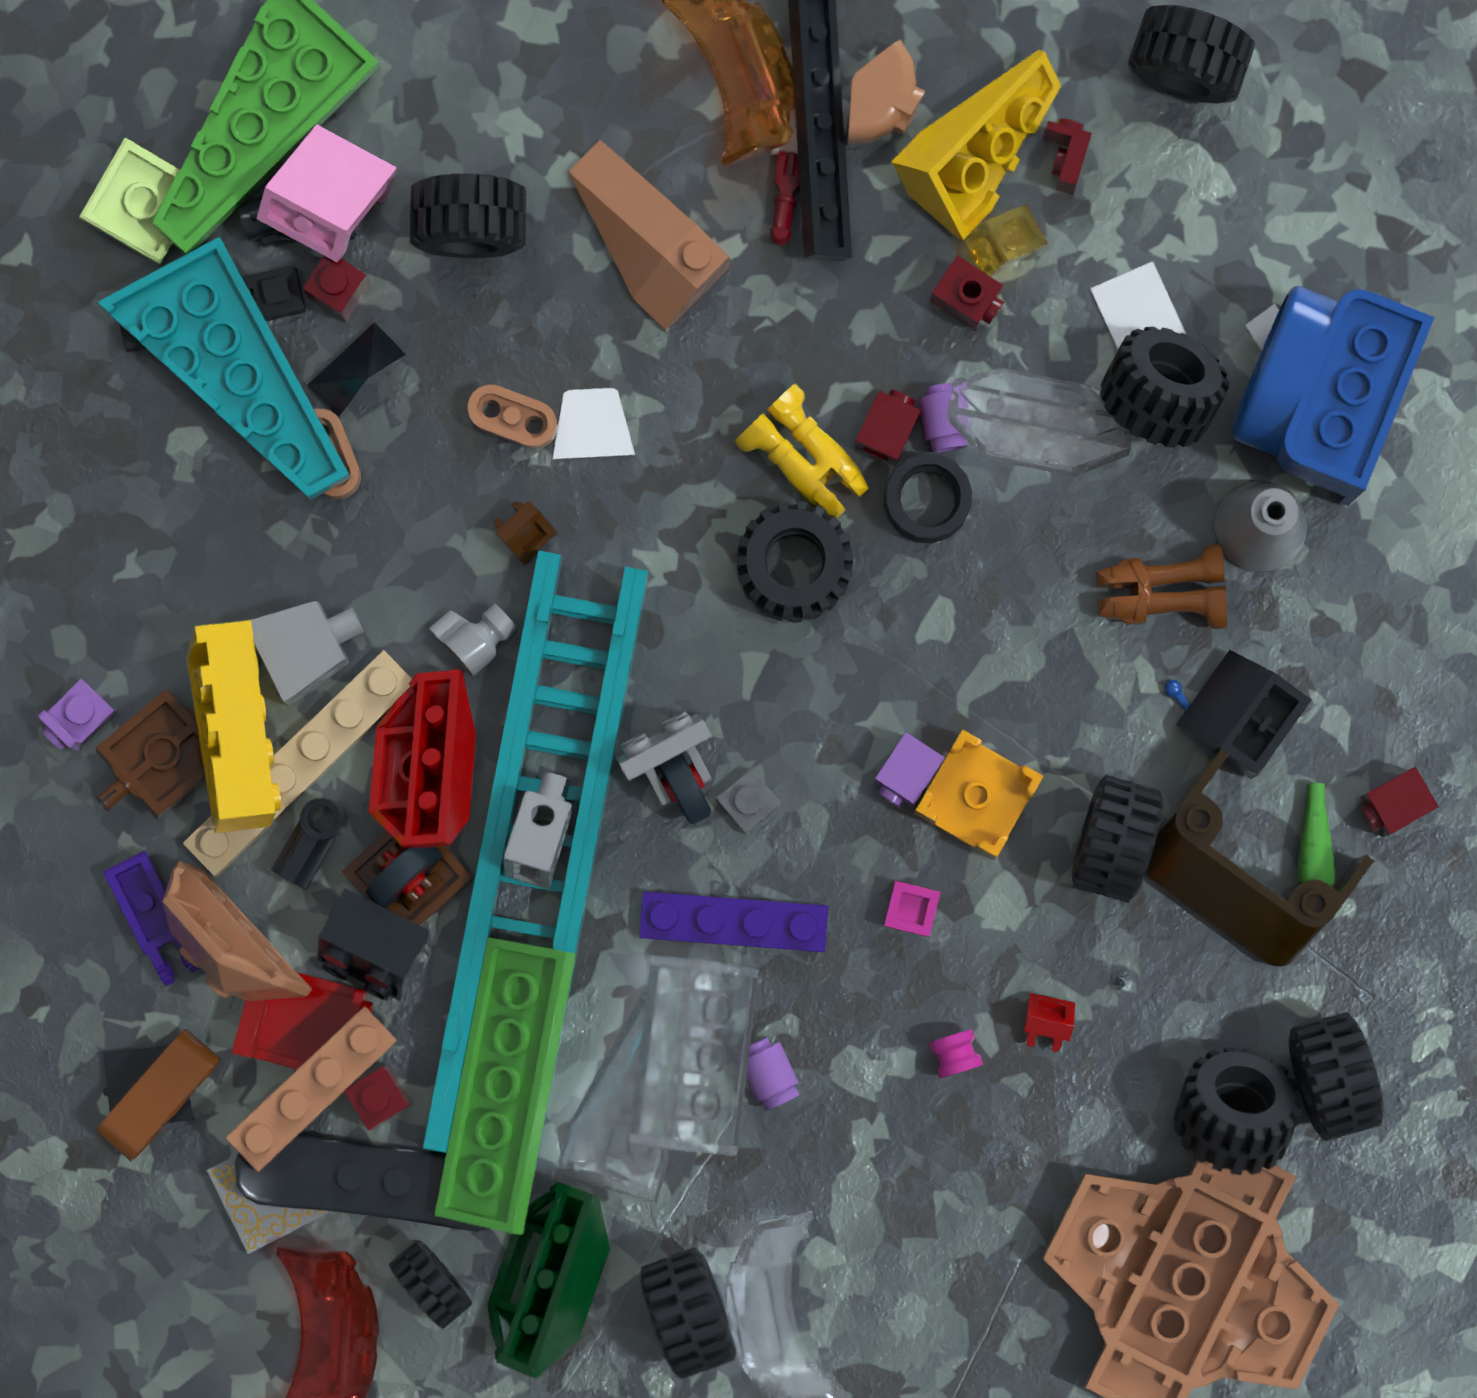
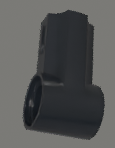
M316 798L307 802L302 808L299 822L271 871L292 884L307 890L335 840L346 829L348 819L344 807L338 801L327 798ZM327 806L333 811L335 822L329 831L322 833L315 828L313 816L318 808Z

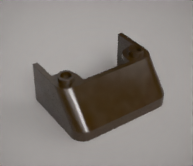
M1221 749L1209 758L1159 827L1145 876L1263 963L1273 967L1286 966L1294 962L1334 918L1375 860L1368 855L1355 858L1334 888L1323 881L1309 880L1299 884L1287 900L1279 896L1211 846V843L1222 828L1223 816L1219 806L1204 795L1202 791L1229 755Z

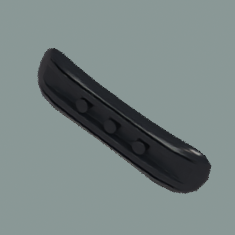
M299 1133L259 1172L239 1152L235 1161L237 1188L246 1199L258 1205L369 1215L476 1232L490 1229L435 1216L446 1158L445 1152L377 1146Z

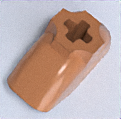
M901 40L890 45L855 73L851 84L848 145L872 143L893 131L904 135L917 113L925 95V90L916 86L914 62Z

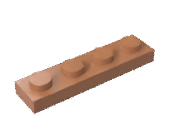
M365 1006L362 1007L225 1138L259 1172L397 1040Z

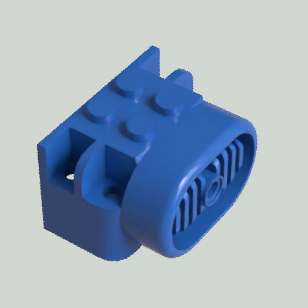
M1302 286L1292 287L1287 293L1265 341L1232 427V437L1240 443L1275 456L1282 470L1303 479L1304 484L1311 487L1318 485L1342 495L1339 503L1349 506L1367 488L1434 317L1368 290H1352L1337 301Z

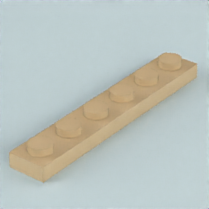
M385 650L274 755V764L270 766L272 783H278L281 795V810L275 811L276 813L271 825L386 715L395 701L410 687L409 682L412 678ZM211 815L183 844L213 876L218 877L269 827L214 834Z

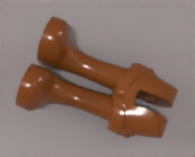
M1209 544L1203 549L1200 556L1181 563L1143 565L1142 559L1131 558L1122 559L1117 565L1096 571L1097 588L1122 589L1130 587L1131 596H1116L1098 600L1099 617L1121 620L1126 625H1137L1145 623L1147 615L1169 612H1195L1203 615L1212 629H1227L1225 586L1181 592H1152L1151 590L1153 586L1181 582L1224 583L1222 544Z

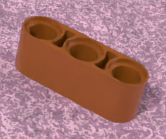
M186 1028L173 1040L98 1126L96 1132L132 1162L207 1079L222 1059Z

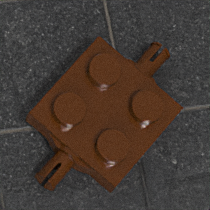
M168 689L164 690L96 747V753L111 768L116 780L99 795L95 796L100 805L103 803V808L107 812L129 794L131 797L141 801L158 820L206 780L195 712L182 706Z

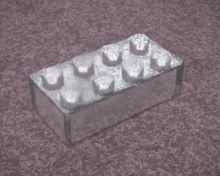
M651 955L629 1144L737 1156L759 968L689 958Z

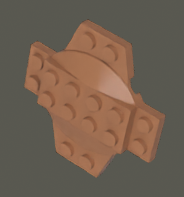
M1196 1160L1190 1174L1174 1177L1156 1185L1090 1174L1083 1175L1042 1259L1094 1311L1098 1330L1105 1343L1084 1385L1085 1388L1104 1398H1187L1193 1388L1210 1385L1209 1383L1221 1378L1237 1379L1238 1381L1298 1390L1340 1304L1285 1250L1282 1238L1283 1233L1276 1217L1297 1177L1296 1175L1278 1166H1274L1269 1170L1262 1167L1261 1173L1251 1175L1245 1170L1242 1172V1175H1233L1228 1169L1222 1168L1220 1172L1212 1169L1213 1164L1207 1161L1201 1163Z

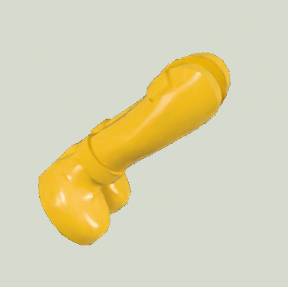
M795 383L767 411L774 419L792 432L791 436L803 445L816 461L815 464L809 463L788 439H784L764 413L734 443L744 452L755 449L768 452L770 455L767 458L779 467L790 484L812 506L816 508L818 505L826 509V514L833 518L835 516L838 519L846 509L837 500L836 495L829 491L824 484L836 475L844 487L848 488L858 498L869 487L860 469L845 450L818 427V423L811 416L806 417L802 407L805 394Z

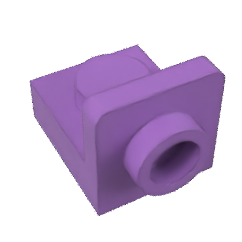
M80 679L49 711L43 710L38 715V718L46 724L41 732L58 749L61 750L67 745L69 748L79 751L116 711L85 680Z

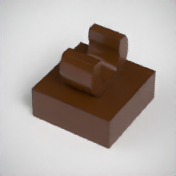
M514 501L511 505L517 512L506 523L497 518L494 524L498 529L496 532L497 536L525 565L538 550L557 534V531L529 501L524 505L521 502Z

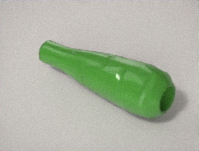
M1324 783L1307 784V803L1300 839L1297 883L1299 885L1305 881L1319 880L1333 888L1335 884L1334 855L1325 805Z

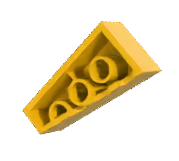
M251 620L195 626L186 662L214 834L270 827L276 813L275 811L281 810V795L278 783H272L270 766L274 764L271 740L270 738L266 739L264 722H266V707L264 697L260 694L259 666L254 647Z

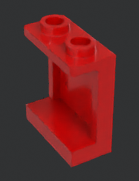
M298 973L312 989L307 996L245 1001L231 1053L298 1069L362 1007L365 1006L372 1013L374 1003L367 1001L369 993L366 990Z

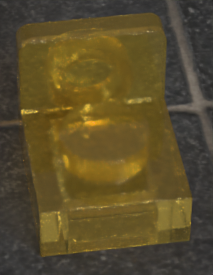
M1027 204L983 222L966 238V244L970 250L972 260L980 267L981 271L990 277L996 275L1006 265L1041 251L1048 244Z

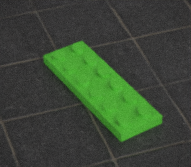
M488 937L435 1216L511 1234L523 1235L576 953Z

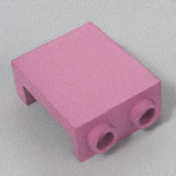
M316 125L265 186L257 219L338 262L347 250L353 230L376 201L383 203L388 197L397 167Z

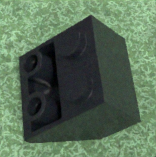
M1229 650L1179 719L1176 726L1212 752L1216 753L1221 749L1229 754L1225 761L1252 779L1260 774L1312 699L1275 672Z
M344 888L318 936V961L323 963L322 968L326 972L339 979L347 980L348 976L364 983V989L379 999L388 1001L391 996L401 1001L428 942L429 929Z

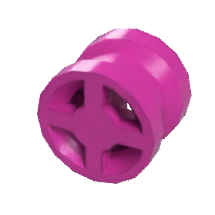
M972 1029L928 1043L930 1051L937 1055L939 1061L937 1068L939 1079L984 1065L981 1056L974 1052L972 1042L975 1037Z

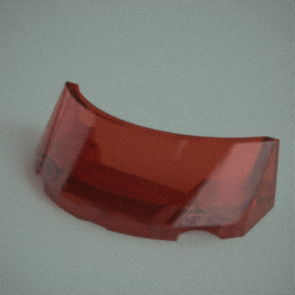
M278 1246L276 1256L280 1258L292 1280L298 1299L301 1319L299 1358L291 1386L285 1398H366L373 1380L378 1358L377 1338L379 1335V1322L371 1287L363 1285L355 1269L356 1260L349 1252L342 1250Z

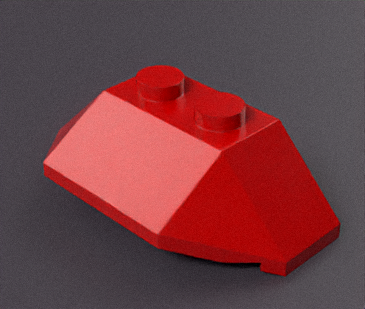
M460 669L416 673L409 682L410 687L395 701L376 727L369 813L404 849L410 847L449 846L470 819L476 732L464 676Z

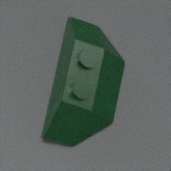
M557 1182L550 1188L548 1193L539 1197L528 1206L523 1235L511 1234L487 1304L491 1332L497 1348L495 1350L496 1363L538 1379L580 1339L610 1250L599 1196L565 1183Z

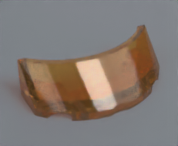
M661 0L663 5L685 25L695 38L717 80L724 106L726 126L725 146L721 158L723 167L731 166L790 142L794 130L789 125L790 111L795 108L792 64L788 59L778 30L758 1L749 3L746 0Z

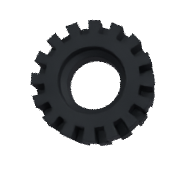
M416 1240L389 1264L392 1273L398 1279L401 1286L407 1290L408 1295L442 1329H445L473 1305L466 1291L458 1284L457 1279L451 1275L448 1268L420 1240Z

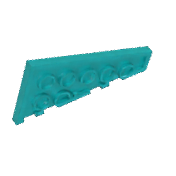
M220 237L97 302L307 498L312 500L351 479Z

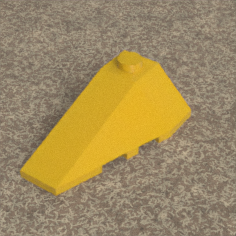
M1037 50L923 129L891 161L908 195L958 239L964 240L993 210L1000 197L995 191L1007 171L1014 172L1020 161L1016 154L1027 134L1037 131L1061 88V84L1045 51Z

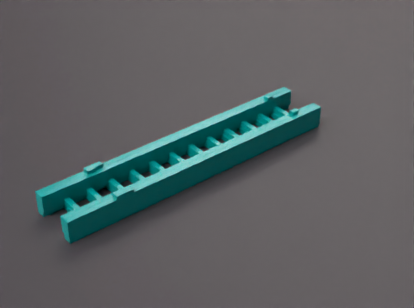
M538 550L453 995L443 1038L442 1052L423 1145L424 1149L447 1152L487 939L490 937L492 928L554 939L552 949L576 953L542 1130L543 1136L649 579L647 570L625 567L618 606L556 595L563 558L560 554ZM552 614L613 625L609 651L547 640ZM543 659L604 670L605 674L600 697L540 686L539 680ZM535 704L595 715L596 721L592 742L530 731ZM526 750L588 761L583 787L569 785L565 798L567 801L580 803L574 836L566 835L563 847L571 848L565 882L552 879L549 890L507 878L503 870L504 855L509 837H511L514 828L512 820L518 791L538 793L542 781L521 776ZM500 882L561 893L562 899L556 927L494 916ZM541 1136V1141H540V1146H539V1151H538V1157H539V1152H540V1147H541V1142H542V1136Z

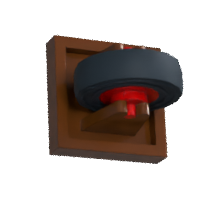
M387 831L341 871L366 899L421 926L474 879L445 846L410 847L404 849Z

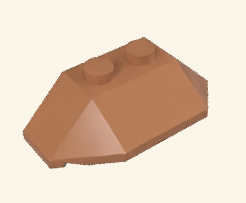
M180 860L176 863L162 900L169 930L182 945L179 949L181 955L192 965L202 968L209 975L206 983L212 990L224 998L232 995L247 1001L305 997L310 993L311 987L205 870Z

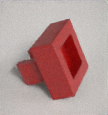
M1030 993L1024 1024V1032H1027V1045L1033 1047L1038 1035L1053 1038V1052L1060 1050L1062 1040L1070 1042L1074 1028L1075 1002Z

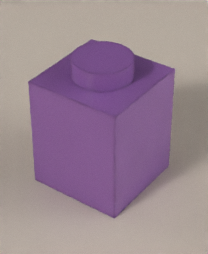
M906 732L874 780L876 784L881 786L877 794L898 808H901L904 802L913 807L945 757Z

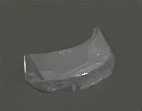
M813 1211L755 1222L745 1234L746 1238L737 1253L735 1261L731 1262L727 1277L725 1313L728 1315L729 1327L736 1344V1355L752 1380L755 1379L774 1398H846L845 1389L835 1383L834 1377H828L810 1355L799 1333L792 1307L791 1276L793 1263L800 1241L809 1237L807 1227L814 1220Z

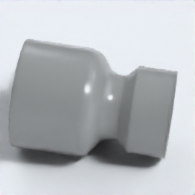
M495 603L482 613V620L477 624L471 623L449 610L429 628L434 637L442 643L453 658L472 677L495 658L496 645L499 641H507L519 631L508 615Z

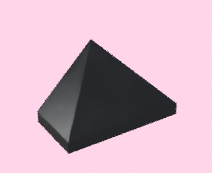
M374 322L308 385L341 418L407 355Z

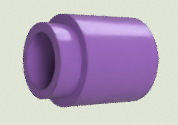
M952 383L926 387V396L918 398V405L921 410L920 416L925 442L930 443L931 452L942 453L968 447L966 436L970 435V428L963 391L953 390Z
M768 1037L742 1049L746 1057L740 1059L738 1064L756 1102L761 1101L765 1110L777 1107L799 1095L795 1086L799 1081L780 1041L770 1044Z

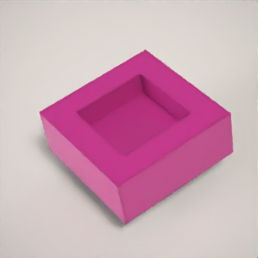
M895 881L884 927L929 938L941 892Z

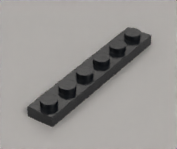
M788 0L804 258L843 261L852 258L836 0Z

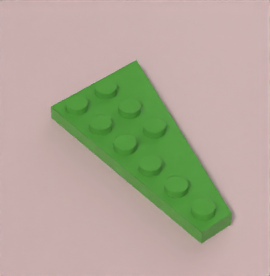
M266 0L255 18V24L244 46L240 47L210 107V113L201 131H198L191 144V151L180 172L176 174L153 220L154 227L182 254L186 255L197 249L298 148L316 125L321 126L379 68V61L315 1Z

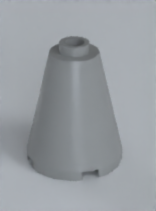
M1256 480L1237 486L1225 496L1217 509L1214 530L1218 543L1222 544V551L1229 561L1241 569L1261 573L1278 569L1294 559L1304 544L1307 533V520L1301 503L1290 490L1271 481Z

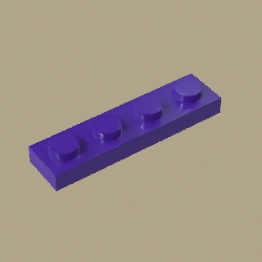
M643 891L639 938L825 953L828 906Z

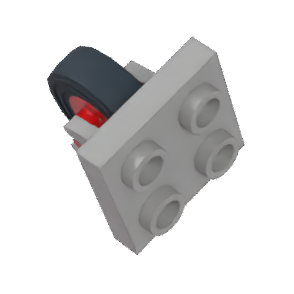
M684 711L664 721L661 724L664 731L648 738L645 733H642L620 745L623 753L615 757L628 781L645 772L661 804L665 805L669 802L675 804L678 802L686 819L693 825L712 814L711 808L701 790L705 788L704 784L712 780L695 747V745L712 737L704 720L697 713L690 717ZM684 751L687 752L692 761L689 765L682 755ZM656 766H659L664 776L661 780L654 770Z

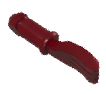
M779 150L775 186L779 190L780 196L774 198L776 205L770 237L774 244L782 246L791 238L792 231L790 230L793 208L797 204L793 194L800 189L798 154Z

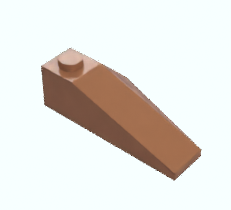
M599 140L568 171L633 301L665 332L730 268V257L696 223L603 141Z

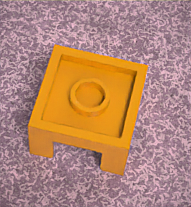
M962 729L913 814L994 860L1001 852L1008 839V835L1044 776L1025 765L1020 767L983 746L981 744L982 740Z

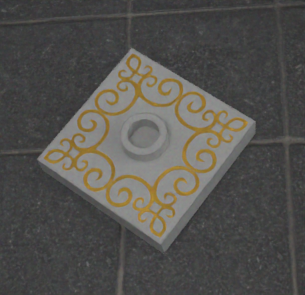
M237 1155L207 1170L247 1254L332 1212L258 1205L246 1199L236 1186L235 1161Z

